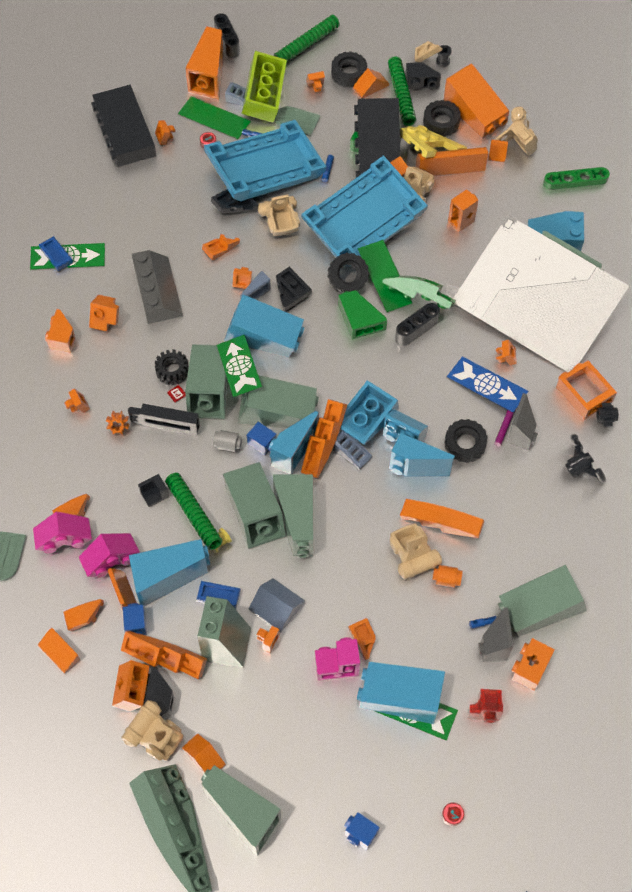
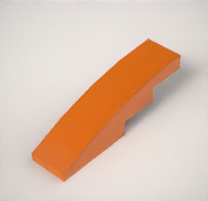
M328 399L324 417H319L315 435H310L301 473L313 474L315 478L319 477L336 442L347 404Z
M411 499L405 500L400 513V517L404 520L417 521L422 526L438 528L442 533L479 538L485 522L484 519L461 511Z
M126 631L121 646V651L153 667L161 665L175 673L182 671L196 679H200L203 676L207 658L174 644Z

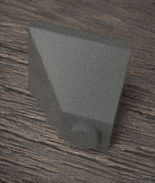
M523 393L507 443L529 450L530 444H535L538 433L535 432L537 424L527 394Z
M508 607L502 609L484 633L481 642L478 643V654L482 655L483 662L507 661L510 656L513 642Z

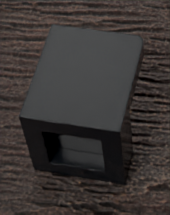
M159 474L138 484L140 494L148 507H152L169 498L168 488Z

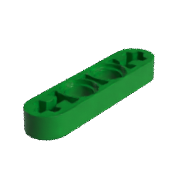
M604 167L550 172L545 175L543 185L549 190L602 185L607 183L610 172ZM586 175L589 179L584 180L580 176ZM570 177L572 181H565L564 178Z

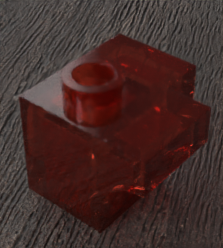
M480 689L478 702L470 705L468 708L467 719L483 720L485 723L499 721L503 714L502 690Z

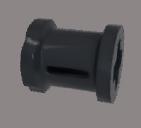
M441 45L442 51L438 52L436 64L440 67H447L450 65L451 60L449 57L452 49L448 45Z

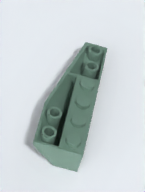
M176 764L143 771L129 784L157 847L188 892H212L193 803Z

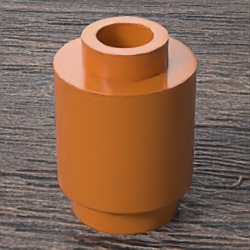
M439 565L438 569L434 568L432 580H436V585L453 588L455 586L460 587L463 571L458 570L456 567Z

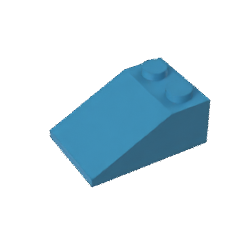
M564 211L528 219V227L540 234L543 231H547L579 251L582 250L584 243V212Z
M367 380L347 405L340 429L365 445L384 427L385 416L394 409L398 411V400Z
M319 412L311 413L280 432L276 439L273 438L269 446L271 466L287 474H293L306 452L310 435H315Z
M400 433L391 451L389 469L397 475H404L406 477L450 476L455 456Z

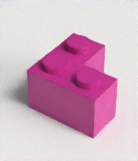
M56 511L33 528L35 550L44 551V553L48 554L54 553L63 545L81 548L92 540L90 522L87 517Z
M131 533L100 534L79 556V560L87 577L101 578L107 575L108 569L114 565H130L129 555L140 553Z
M350 637L341 638L339 641H336V648L326 646L315 650L317 681L359 676L360 658L357 639Z

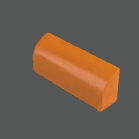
M486 147L439 151L436 152L435 157L428 158L423 157L422 153H418L416 167L434 176L485 171L488 150Z

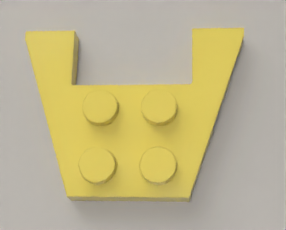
M422 125L400 128V137L408 144L412 142L415 145V150L423 151L422 156L425 158L435 157L437 152L434 149L435 147H444L448 150L467 149L466 146L427 130Z

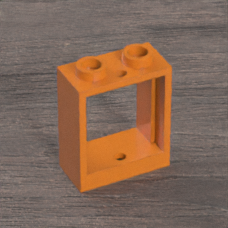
M589 360L583 364L578 363L568 373H562L558 377L556 386L584 420L596 413L597 408L602 407V403H612L617 394L615 389ZM583 373L602 392V394L587 403L569 383Z

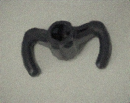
M572 434L570 439L575 447L574 456L567 460L565 464L571 476L578 477L586 473L596 477L600 483H605L606 476L602 469L597 468L595 470L591 464L594 462L593 458L588 452H583V445L579 441L578 435Z

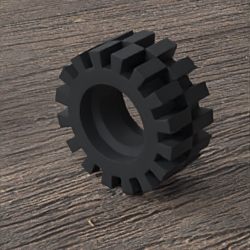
M172 349L171 353L169 350H166V354L161 352V357L157 356V361L155 360V371L160 382L163 383L165 381L166 385L171 382V386L175 385L174 382L181 384L180 380L184 382L189 369L185 354L182 355L181 351L176 353L175 349ZM175 363L179 365L176 371L169 372L165 370V366Z

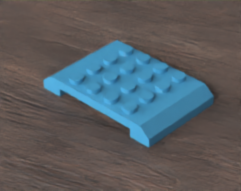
M296 120L280 124V129L222 145L220 141L204 145L205 153L231 196L239 201L317 179L326 171V165Z
M382 156L370 165V169L318 206L313 205L301 214V217L335 257L345 253H355V255L360 256L357 248L380 240H384L385 243L418 219L427 210L428 205L386 157ZM344 265L343 267L348 268L352 265Z

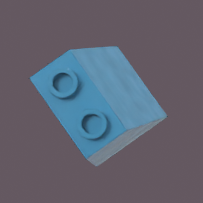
M242 295L224 341L245 335L249 348L289 358L291 353L296 352L299 346L297 339L298 337L301 338L305 327H302L304 319Z
M201 539L129 555L136 594L140 605L144 607L207 574V566L210 565L207 545L203 546Z
M369 662L368 668H363L361 680L365 681L364 687H359L357 700L360 701L359 708L434 724L445 672Z

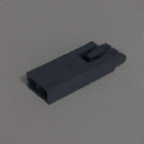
M144 403L141 408H128L129 418L132 423L186 434H198L200 427L198 413Z

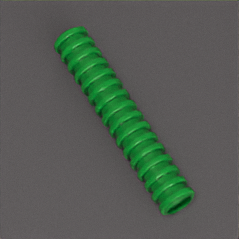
M333 14L281 50L275 52L273 56L285 59L287 62L338 28L340 26L338 18Z
M397 56L391 57L387 64L395 96L399 98V112L402 124L404 126H411L416 123L417 119L402 59Z
M177 472L170 474L166 478L165 483L174 498H176L179 506H181L184 514L189 519L198 536H200L203 544L207 545V549H217L222 544V538L219 536V533L208 519V516L192 494L181 474Z

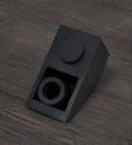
M423 62L406 63L405 75L409 89L440 88L441 73Z

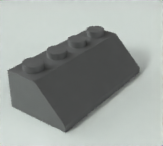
M150 250L132 253L133 265L147 323L183 317L169 258Z

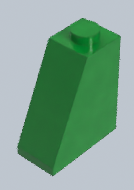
M356 290L346 291L338 295V306L352 340L386 330L387 318Z

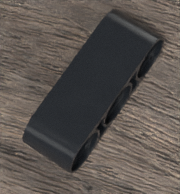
M219 13L214 16V27L222 30L225 54L230 58H236L240 54L239 38L228 16Z
M428 303L399 323L396 327V343L406 346L435 326L439 319V306L435 303Z

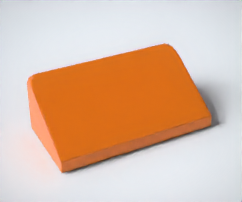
M113 568L108 569L122 610L123 607L129 604L137 603L125 572Z
M53 628L49 629L38 643L42 651L64 674L80 661L78 654Z

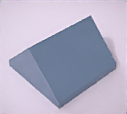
M272 578L260 585L248 609L269 625L278 628L281 633L305 603V600Z

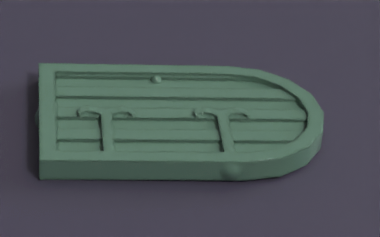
M286 106L278 109L275 123L280 127L282 123L296 120L305 135L311 137L320 119V115Z
M0 531V582L7 581L16 574L26 535Z

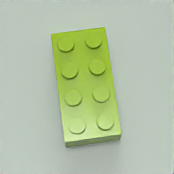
M258 51L254 52L241 114L274 123L279 109L287 60Z

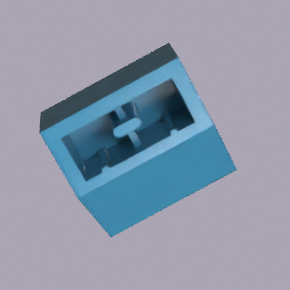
M395 409L385 416L383 436L391 442H396L400 433L421 442L427 436V425Z

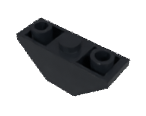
M151 667L150 674L148 673L146 684L148 687L144 696L143 706L147 700L156 702L162 710L160 716L167 720L171 717L174 693L156 667Z

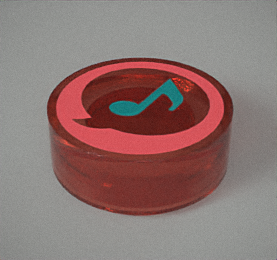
M211 132L203 133L200 136V145L203 148L206 144L217 142L215 134Z
M454 802L448 803L442 811L443 821L449 826L459 825L464 819L462 806Z

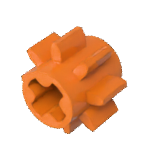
M112 411L111 417L107 416L106 422H108L106 429H110L113 435L119 432L122 435L124 428H129L130 424L126 423L129 416L125 417L123 411H120V413Z

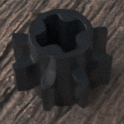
M602 403V407L597 408L596 418L598 422L603 424V427L613 426V422L618 421V408L614 407L611 403Z

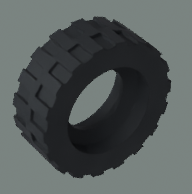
M352 51L339 53L332 60V79L340 86L353 87L367 69L366 59L361 54L359 55ZM344 66H354L357 68V72L345 73L341 71V68Z
M436 100L426 106L423 123L427 130L443 137L450 136L459 128L461 112L458 106L456 107L450 101ZM444 114L450 117V121L440 123L434 120V116Z
M355 253L341 254L330 263L327 275L329 283L340 293L358 291L368 281V265H366L365 260L361 256H357ZM352 265L356 269L357 275L352 282H345L341 279L340 269L342 266Z
M470 419L455 421L446 431L445 450H447V453L454 455V460L456 459L458 462H474L476 459H480L485 452L488 442L486 430L477 421ZM462 433H469L475 438V445L469 449L461 448L457 444V437Z

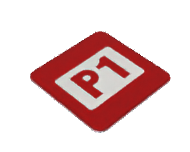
M179 385L167 392L174 402L186 396L184 390Z

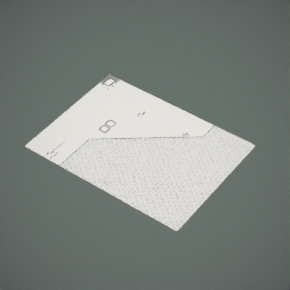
M507 215L453 299L456 300L454 304L566 372H570L580 363L629 288V285Z

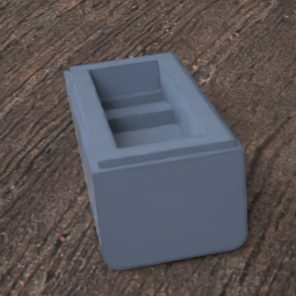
M230 82L225 92L226 102L243 106L246 88Z
M261 271L243 291L240 299L242 295L253 299H258L271 290L270 278Z
M341 430L338 433L333 449L360 470L372 458V455L356 439ZM350 444L351 447L346 450L345 448ZM356 449L357 452L352 456L351 453ZM361 454L364 455L359 461L356 460Z

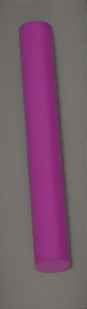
M507 410L494 442L496 446L502 445L515 411Z

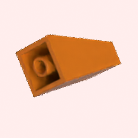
M206 26L185 68L188 92L219 100L224 56L222 30Z
M472 63L446 79L443 100L450 101L456 107L458 106L461 112L460 118L482 138L492 134L499 127L506 125L509 116L508 108Z

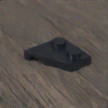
M228 189L211 197L212 204L220 213L258 210V204L253 198L243 201L233 199Z
M290 266L276 275V283L284 311H287L312 294V289Z

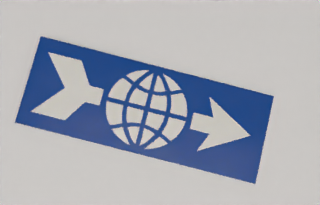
M463 356L446 376L511 412H514L518 407L522 394L529 392Z

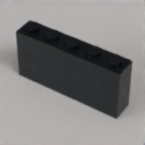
M131 84L92 95L93 102H91L93 112H97L95 116L98 124L102 125L100 126L102 136H106L105 143L107 149L111 148V151H109L112 161H116L117 167L156 157L155 144Z
M399 98L358 99L357 105H354V115H357V121H354V132H358V138H355V148H358V154H355V165H358L355 179L370 169V165L382 156H385L389 162L400 156Z

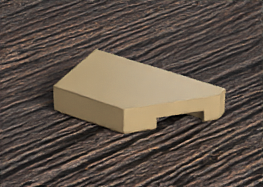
M427 41L415 48V61L422 62L442 51V48Z

